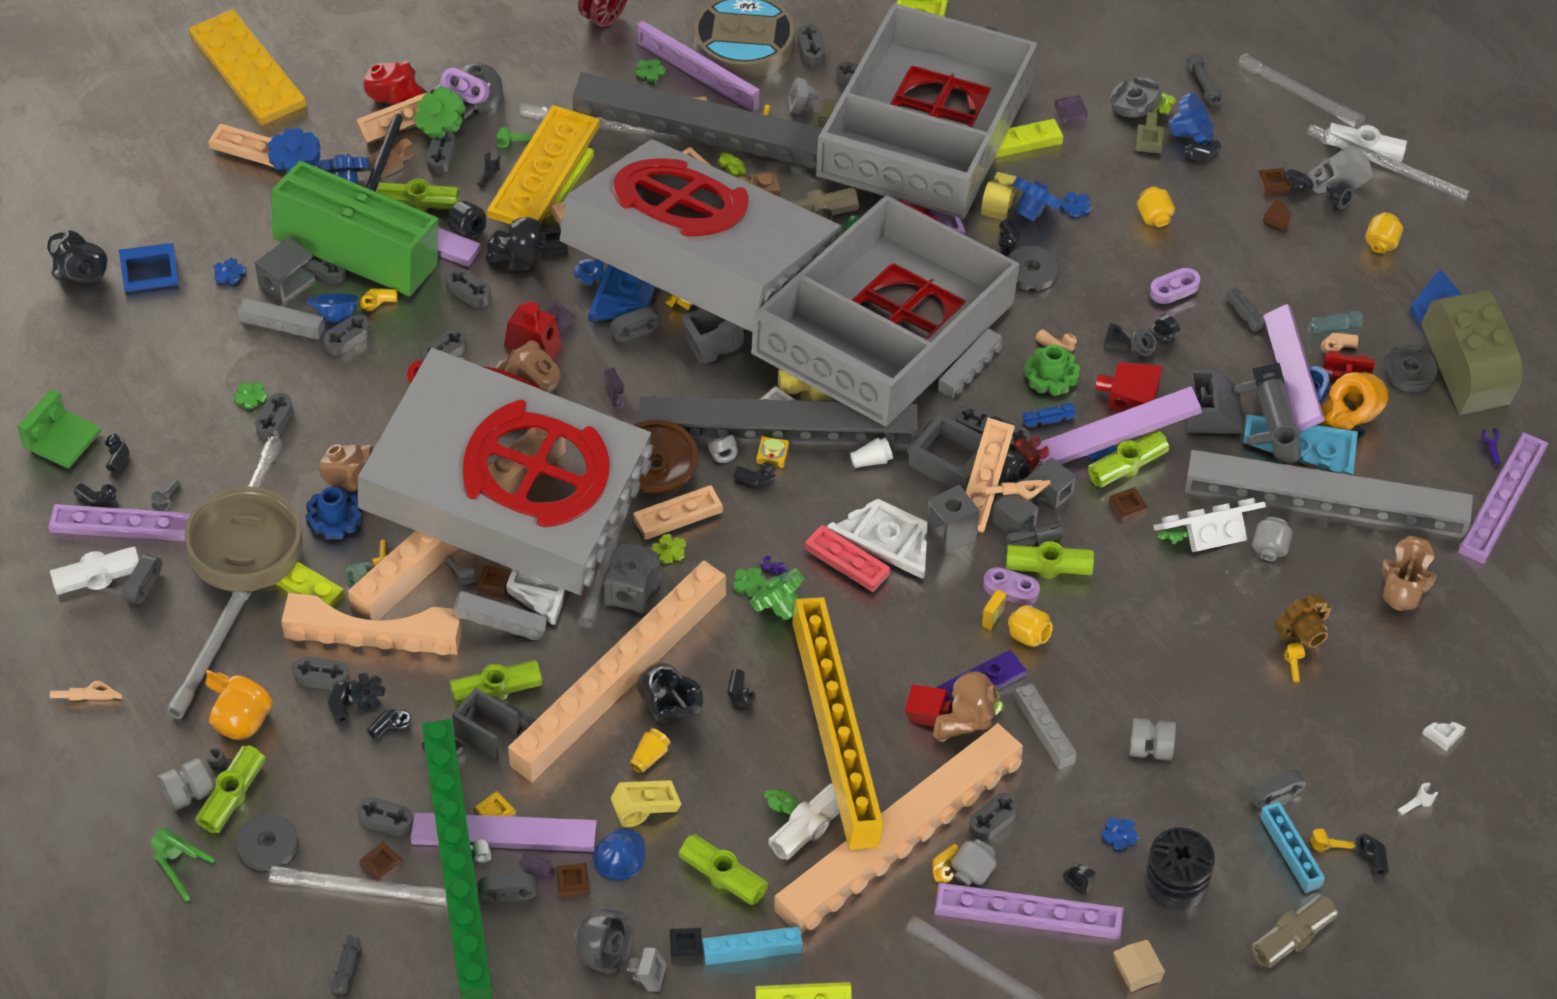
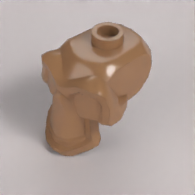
M532 340L517 350H513L509 357L497 362L494 367L520 376L548 393L553 392L558 387L562 378L558 365L544 350L540 349L536 341Z
M337 444L331 446L320 460L319 472L321 477L334 487H342L349 492L358 491V476L373 451L371 444L362 446L357 444Z
M1408 536L1396 545L1395 561L1383 559L1382 577L1385 581L1383 599L1392 608L1400 611L1416 608L1423 593L1427 592L1434 585L1437 574L1427 570L1429 564L1434 559V551L1430 543L1426 539Z
M981 672L963 674L956 680L953 686V713L939 715L936 718L933 736L938 742H944L950 737L973 733L977 730H985L987 732L992 728V718L995 714L994 702H998L996 685H992L989 677Z

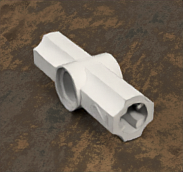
M1331 123L1326 144L1341 148L1351 145L1368 159L1378 156L1402 162L1407 141L1380 135L1379 130L1370 125L1361 126L1359 129Z
M135 546L106 555L98 551L89 552L78 563L50 570L56 594H63L83 587H88L92 590L103 589L110 585L112 579L131 574L138 564L139 558Z
M830 783L809 803L804 801L799 804L792 812L789 821L769 839L768 845L781 860L791 858L809 840L813 842L818 840L827 830L830 821L840 813L833 784Z

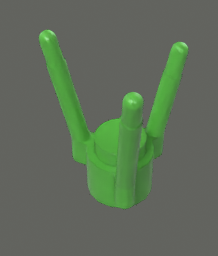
M168 828L160 829L153 836L150 843L151 847L156 850L153 858L162 865L183 899L189 901L190 896L166 859H175L181 852L192 858L199 856L210 863H213L215 858L186 842L179 835L176 836Z

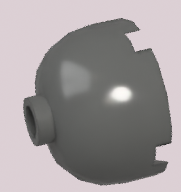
M472 63L461 68V70L484 80L489 86L487 100L478 105L471 103L473 110H479V113H486L500 105L503 85L501 77L494 68L482 63ZM458 77L454 81L455 86L459 83ZM479 87L475 91L476 96L480 94Z
M602 909L590 913L581 922L575 931L574 939L577 954L586 966L606 974L616 973L620 969L615 966L620 957L626 961L633 941V926L627 925L626 920L630 919L629 915L615 910Z

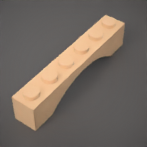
M288 593L281 621L284 637L294 641L308 640L319 641L324 644H348L354 647L392 648L410 652H433L439 655H458L463 631V619L452 615L453 609L431 607L421 613L394 620H366L341 613L327 605L318 596Z

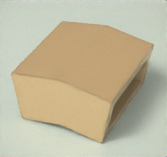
M1148 939L1113 951L1114 961L1130 992L1161 981L1165 971Z

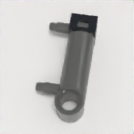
M1280 363L1252 368L1254 380L1234 385L1233 389L1235 394L1256 391L1268 432L1249 436L1247 438L1248 445H1260L1271 442L1274 457L1278 462L1283 464L1296 462L1301 456L1300 432L1296 428Z

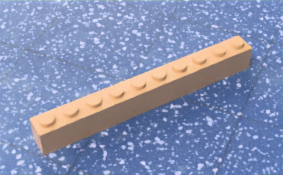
M531 428L509 448L531 457L535 456L547 435V431ZM557 438L546 459L548 464L552 465L566 452L565 438ZM500 456L488 466L490 474L496 483L511 494L518 490L528 471L527 467ZM418 531L413 532L348 590L351 611L361 619L380 620L445 561L446 556H451L459 547Z
M703 560L508 746L510 767L533 783L637 682L640 674L648 666L657 663L726 596V575Z
M997 723L881 813L884 825L879 848L849 850L846 840L776 894L774 911L790 927L799 926L801 934L807 929L813 930L819 925L826 914L840 909L845 900L853 893H860L866 887L868 881L876 875L878 877L883 875L889 869L890 864L898 858L903 859L911 852L913 846L919 841L929 839L937 827L942 823H949L964 806H971L984 790L994 788L1000 781V778L1007 772H1014L1022 763L1023 745Z

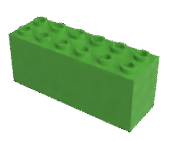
M299 161L271 190L273 239L283 242L287 238H292L311 252L313 256L334 263L391 289H397L398 292L407 296H411L437 267L439 218L303 161Z

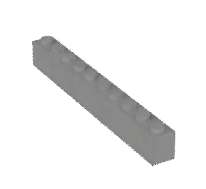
M1191 450L1184 492L1232 501L1254 498L1255 503L1265 502V505L1269 507L1465 538L1471 523L1473 495L1457 491L1452 492L1432 487H1421L1401 482L1396 483L1345 473L1340 474Z

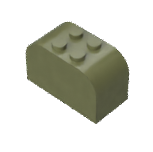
M1485 289L1433 300L1427 309L1421 326L1459 415L1510 405L1521 385L1523 368L1519 350L1492 292Z

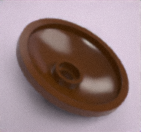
M646 420L634 424L636 427L651 432L650 444L654 445L649 458L651 461L650 469L647 475H641L638 481L640 482L639 491L653 494L666 493L684 485L694 474L698 462V450L692 436L681 426L666 420ZM658 465V466H660V467H659V468H653L652 466Z

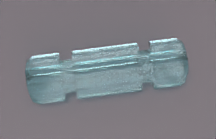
M1351 311L1349 315L1345 312L1324 316L1325 319H1322L1321 316L1314 317L1310 320V328L1312 333L1316 334L1324 332V329L1327 332L1347 329L1348 325L1351 328L1359 327L1362 325L1363 316L1360 311Z

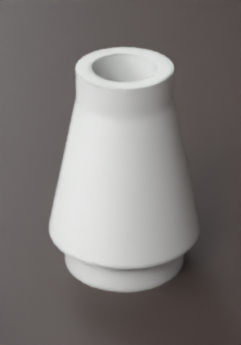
M876 438L858 450L851 452L850 458L856 469L865 466L887 464V460L893 459V455L887 439Z

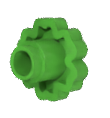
M448 87L436 88L433 95L430 93L425 94L417 104V108L420 111L414 116L416 126L430 138H443L447 131L455 133L463 121L460 116L466 108L463 99Z
M1049 345L1036 349L1034 356L1026 358L1024 376L1029 378V386L1038 393L1048 391L1053 396L1068 393L1070 386L1077 385L1080 374V366L1075 363V356L1058 345Z
M796 568L780 576H774L764 583L763 587L752 596L749 602L755 611L760 612L765 608L771 607L777 616L787 620L793 617L795 600L800 599L795 590L802 584L805 578L799 569Z

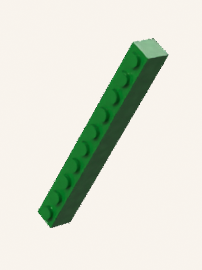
M452 719L421 723L460 998L493 999Z

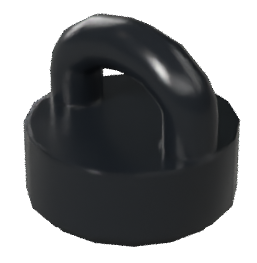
M1341 182L1336 187L1331 185L1326 187V191L1331 194L1330 203L1332 206L1343 209L1349 205L1354 194L1351 185Z
M1166 314L1159 317L1150 328V332L1159 341L1172 342L1181 333L1178 322L1172 316Z

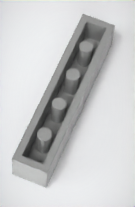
M244 298L238 309L241 322L277 331L320 339L325 329L324 316L246 298Z
M988 328L939 379L938 391L950 398L959 394L965 384H969L973 376L982 370L983 365L989 363L992 356L1001 350L1002 336Z
M460 591L455 600L452 614L461 619H468L478 624L491 626L498 630H504L511 634L537 641L540 640L545 631L547 620L545 616Z
M1030 683L1015 689V702L1058 770L1074 764L1076 751L1033 684Z

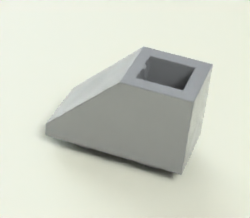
M1351 145L1308 172L1314 184L1313 190L1316 193H1328L1326 191L1327 186L1336 187L1341 182L1351 185L1353 190L1374 177L1368 158Z

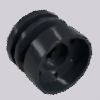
M1175 827L1159 834L1154 839L1150 848L1145 871V887L1150 897L1159 905L1176 910H1185L1200 903L1208 891L1215 863L1214 850L1209 840L1201 833L1189 828Z

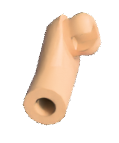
M1044 329L1040 330L1035 337L1036 341L1044 347L1058 345L1068 352L1075 349L1074 345L1077 342V338L1073 334H1064L1062 339H1056Z
M1332 333L1322 342L1321 349L1325 354L1326 352L1330 353V351H1339L1343 347L1357 349L1358 335Z

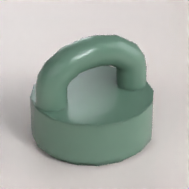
M369 562L348 565L345 570L348 587H353L373 569V566Z

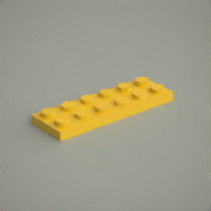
M234 9L189 28V34L261 126L307 106L305 97Z
M552 105L488 207L487 217L507 224H512L513 220L521 217H530L536 219L541 224L598 131L600 119Z

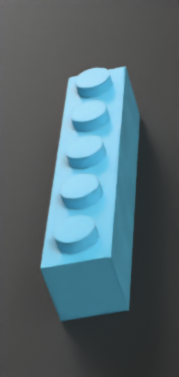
M1278 801L1262 807L1260 819L1305 894L1322 888L1325 876L1281 803Z
M800 927L703 938L705 965L802 953Z

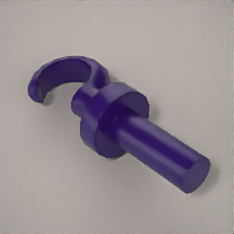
M765 556L760 561L762 569L766 571L773 570L776 576L789 572L786 569V565L782 562L778 564L773 562L770 565H765L766 561L771 560V556Z

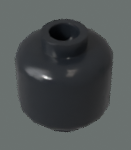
M459 201L448 212L447 224L454 233L467 239H473L484 231L486 227V214L482 208L468 201Z
M1008 449L998 484L1016 483L1018 480H1024L1029 476L1030 466L1025 455Z

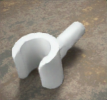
M1423 783L1416 797L1397 809L1399 815L1402 816L1419 805L1424 807L1431 806L1438 792L1432 795L1427 794L1426 792L1431 784Z
M480 839L475 841L473 845H470L471 853L474 854L476 862L487 863L491 861V849L485 840Z

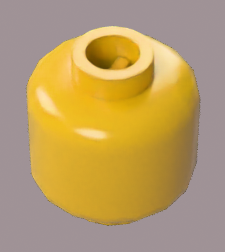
M1158 187L1144 190L1139 195L1140 198L1137 201V208L1143 221L1147 225H1156L1157 227H1163L1170 223V218L1175 213V206L1169 193L1165 189H1159Z
M1380 213V215H1376L1370 220L1365 240L1374 252L1383 254L1386 251H1393L1400 242L1403 225L1394 214Z
M1024 605L1012 612L1008 619L1009 633L1018 642L1030 647H1037L1046 643L1051 637L1053 631L1051 619L1047 613L1039 609Z

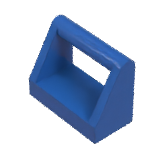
M173 243L119 250L125 293L179 285ZM170 260L172 276L135 281L129 280L128 265Z

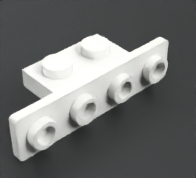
M1250 498L1238 501L1239 507L1230 508L1229 503L1213 506V512L1205 514L1204 509L1187 512L1188 518L1179 519L1178 514L1162 517V523L1153 526L1154 530H1162L1186 525L1191 550L1196 552L1246 541L1247 535L1242 512L1264 508L1266 505L1265 502L1255 503V499Z

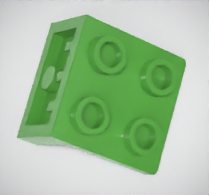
M53 389L47 392L17 426L23 448L66 468L72 466L101 432L98 425L66 411L60 392Z

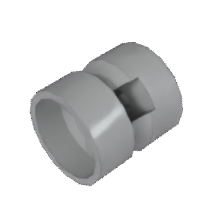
M1133 718L1129 756L1146 758L1149 754H1152L1155 759L1172 761L1176 723L1159 720L1156 724H1152L1150 719Z
M199 758L182 764L180 771L172 769L158 776L163 793L175 812L190 805L192 798L201 800L211 795L214 790L211 779Z

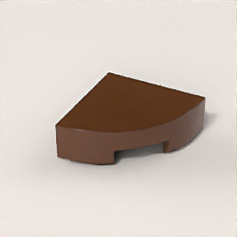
M1275 199L1264 214L1263 221L1287 231L1290 223V212L1281 201Z

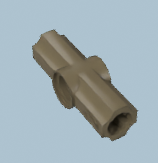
M854 188L826 194L822 190H812L803 199L791 202L829 220L833 215L859 209L857 193Z
M1319 894L1296 912L1290 910L1276 922L1271 931L1252 944L1251 951L1255 956V960L1262 967L1270 968L1291 951L1298 952L1305 948L1312 941L1316 932L1337 917L1338 911L1334 906V902L1328 896Z

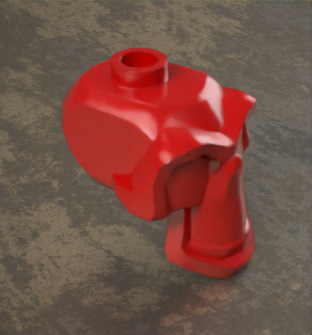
M394 61L383 64L376 63L370 67L363 80L365 93L371 99L381 103L395 105L427 93L423 87L415 82L416 72L409 61L401 63Z

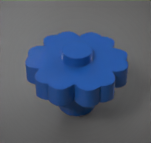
M1192 92L1182 96V100L1179 101L1180 112L1174 114L1173 118L1169 119V126L1173 135L1176 138L1194 137L1196 143L1201 145L1211 141V137L1214 136L1213 124L1209 119V112L1203 101H1199L1198 96Z
M300 128L286 129L283 135H274L268 143L269 162L276 170L285 169L288 173L299 161L316 166L317 161L321 159L319 139L312 132L303 133V130Z
M350 154L335 155V158L317 161V168L358 184L357 172L370 170L367 157L352 158Z
M1017 176L1012 184L1013 187L1023 192L1016 204L1018 205L1016 212L1032 221H1035L1037 216L1040 217L1046 205L1058 211L1063 202L1048 193L1049 187L1038 181L1031 184Z
M342 487L326 488L321 494L312 495L311 499L306 503L307 514L305 518L307 526L313 534L323 533L324 538L327 540L342 539L345 536V532H356L363 522L361 514L363 510L358 508L357 495L353 492L346 494Z

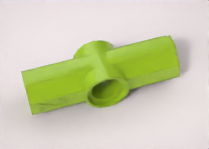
M420 178L410 180L407 184L381 182L378 186V193L423 212H427L430 208L451 209L455 203L459 202V187L432 186Z
M1154 430L1136 441L1126 440L1118 445L1117 451L1088 466L1087 472L1091 482L1096 487L1100 486L1102 488L1122 476H1135L1141 466L1169 451L1166 436L1161 431Z
M1053 541L1044 542L1039 547L1007 545V570L1037 572L1041 577L1047 579L1055 578L1060 573L1092 575L1093 550L1062 548L1060 544Z
M536 660L507 667L500 664H491L482 673L450 681L452 697L456 706H460L474 688L481 690L491 697L505 700L510 693L542 685L541 673Z
M250 745L242 746L228 769L217 777L215 789L195 818L196 823L203 827L204 830L211 833H220L234 809L245 801L247 789L266 761L265 756L258 749ZM229 787H237L234 791H225Z
M696 834L690 835L683 842L679 850V857L710 877L711 884L714 887L729 890L751 906L758 904L768 889V882L738 863L736 856L732 852L719 850ZM720 868H727V869H729V870H727V871H720V870H718V869H720Z

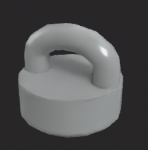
M732 434L719 437L708 443L710 453L718 463L723 464L732 461L738 452L737 443ZM727 449L731 450L727 456L722 457L719 452Z

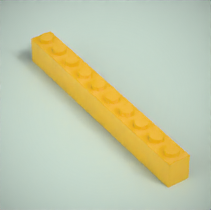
M825 598L796 599L792 624L849 850L879 848L884 824Z

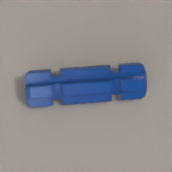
M1072 403L1062 404L1059 408L1057 405L1036 410V413H1033V411L1024 412L1022 414V422L1026 428L1037 427V424L1042 426L1061 422L1063 418L1070 420L1076 417V409Z

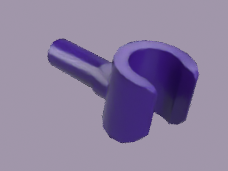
M1493 428L1494 439L1492 440L1487 437L1486 430L1484 429L1481 432V440L1489 445L1493 464L1499 465L1500 458L1496 441L1500 437V432L1497 428Z

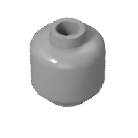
M1267 517L1256 526L1252 542L1253 549L1260 554L1259 557L1266 561H1276L1277 558L1285 557L1289 552L1293 536L1292 530L1285 520L1277 517Z
M978 839L974 842H964L951 861V866L956 872L954 875L955 879L968 887L971 883L983 885L997 865L994 857L995 851Z

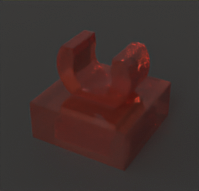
M1022 436L1014 442L1016 452L1025 455L1031 473L1041 463V460L1049 455V448L1047 446L1040 450L1035 449L1041 444L1038 436L1033 437L1029 442Z

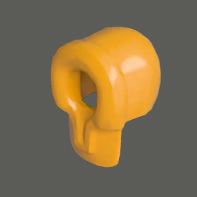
M1352 372L1343 375L1333 384L1329 392V398L1321 406L1325 421L1320 424L1325 427L1351 430L1359 424L1372 421L1387 405L1388 389L1386 385L1374 374L1366 372ZM1345 398L1350 401L1357 409L1353 411L1348 408L1343 399Z
M206 670L204 672L207 674L205 684L220 695L210 713L209 724L218 733L232 740L251 738L258 732L266 716L271 713L273 708L271 695L264 687L246 676L234 675L228 677L220 672L215 673Z

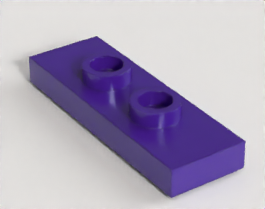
M1010 649L965 673L981 672L988 676L992 685L995 684L997 690L1025 677L1027 670ZM963 674L937 686V688L947 691L951 701H954L952 697L954 683Z

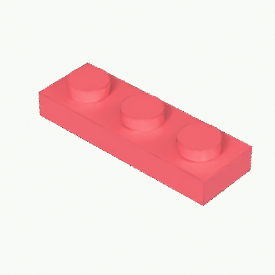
M823 525L805 542L804 549L871 592H874L890 575L889 566Z

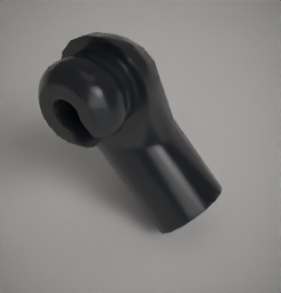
M1005 219L999 225L1004 233L1003 240L1001 238L999 240V246L1002 251L1008 253L1017 248L1021 235L1011 220Z
M404 709L385 710L370 725L367 733L373 739L378 740L386 730L402 729L408 726L411 721V715Z

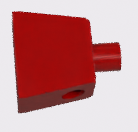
M529 301L520 304L507 322L504 347L517 350L532 340L536 341L540 349L544 350L554 359L562 348V341L555 317L539 310V306L535 302Z
M1119 363L1114 377L1098 374L1095 390L1110 393L1108 407L1111 410L1117 412L1126 411L1156 399L1163 366Z

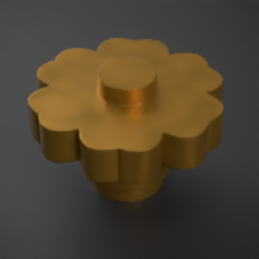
M1311 594L1304 600L1298 599L1284 610L1283 615L1276 619L1274 629L1284 642H1295L1300 639L1303 644H1307L1311 648L1322 644L1328 637L1327 626L1323 621L1330 616L1331 607L1321 594Z

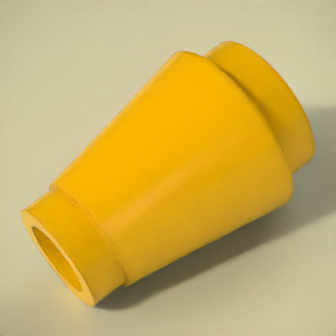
M654 728L649 732H645L629 765L638 773L643 774L668 752L670 740L662 732Z

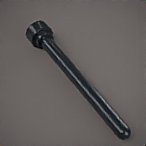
M397 113L393 116L366 188L372 191L377 189L403 121L401 114Z

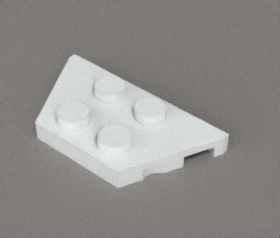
M876 499L868 503L865 508L849 513L848 519L838 524L832 522L827 526L828 529L863 551L921 579L924 578L927 521L880 499Z
M512 569L506 585L507 593L536 614L547 617L546 621L555 625L567 590Z

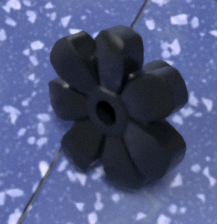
M361 673L358 676L359 682L352 680L349 683L348 687L353 692L348 695V699L352 704L358 702L357 707L359 710L365 711L368 708V704L373 708H377L381 704L377 696L385 695V687L380 685L382 680L377 675H373L369 679L367 673Z

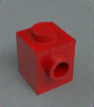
M912 684L904 711L910 723L934 727L936 718L939 715L953 713V701H951L945 689Z

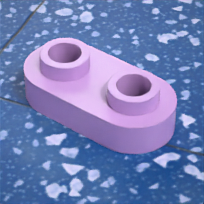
M448 68L441 76L442 88H450L468 103L482 104L489 96V86L484 80L461 69ZM458 77L459 83L455 86L454 81ZM479 87L480 94L476 96L475 91Z
M1181 268L1158 277L1151 283L1150 296L1155 302L1160 304H1168L1189 296L1199 289L1200 275L1191 268Z
M1000 567L991 568L984 575L983 588L990 596L995 591L1000 590L1007 593L1006 601L1022 606L1032 605L1039 598L1040 585L1037 580L1030 576Z

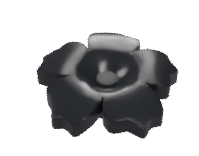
M1289 169L1284 174L1285 179L1292 180V187L1295 189L1297 187L1302 189L1304 186L1312 190L1314 186L1312 179L1298 170Z

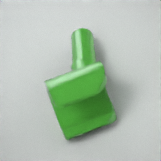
M502 127L497 132L495 144L500 148H506L510 141H530L533 135L512 133L510 129Z

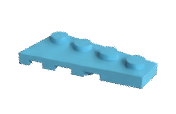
M1247 414L1243 443L1248 444L1247 438L1249 436L1268 432L1264 417ZM1314 425L1300 432L1301 456L1296 462L1307 466L1310 464L1315 465L1316 469L1321 471L1353 475L1358 432ZM1271 442L1251 445L1273 453Z

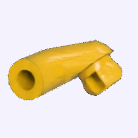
M371 289L362 296L360 306L366 311H372L383 302H397L398 291L397 289Z
M955 843L932 860V875L938 883L947 884L953 879L954 872H952L951 861L960 849Z

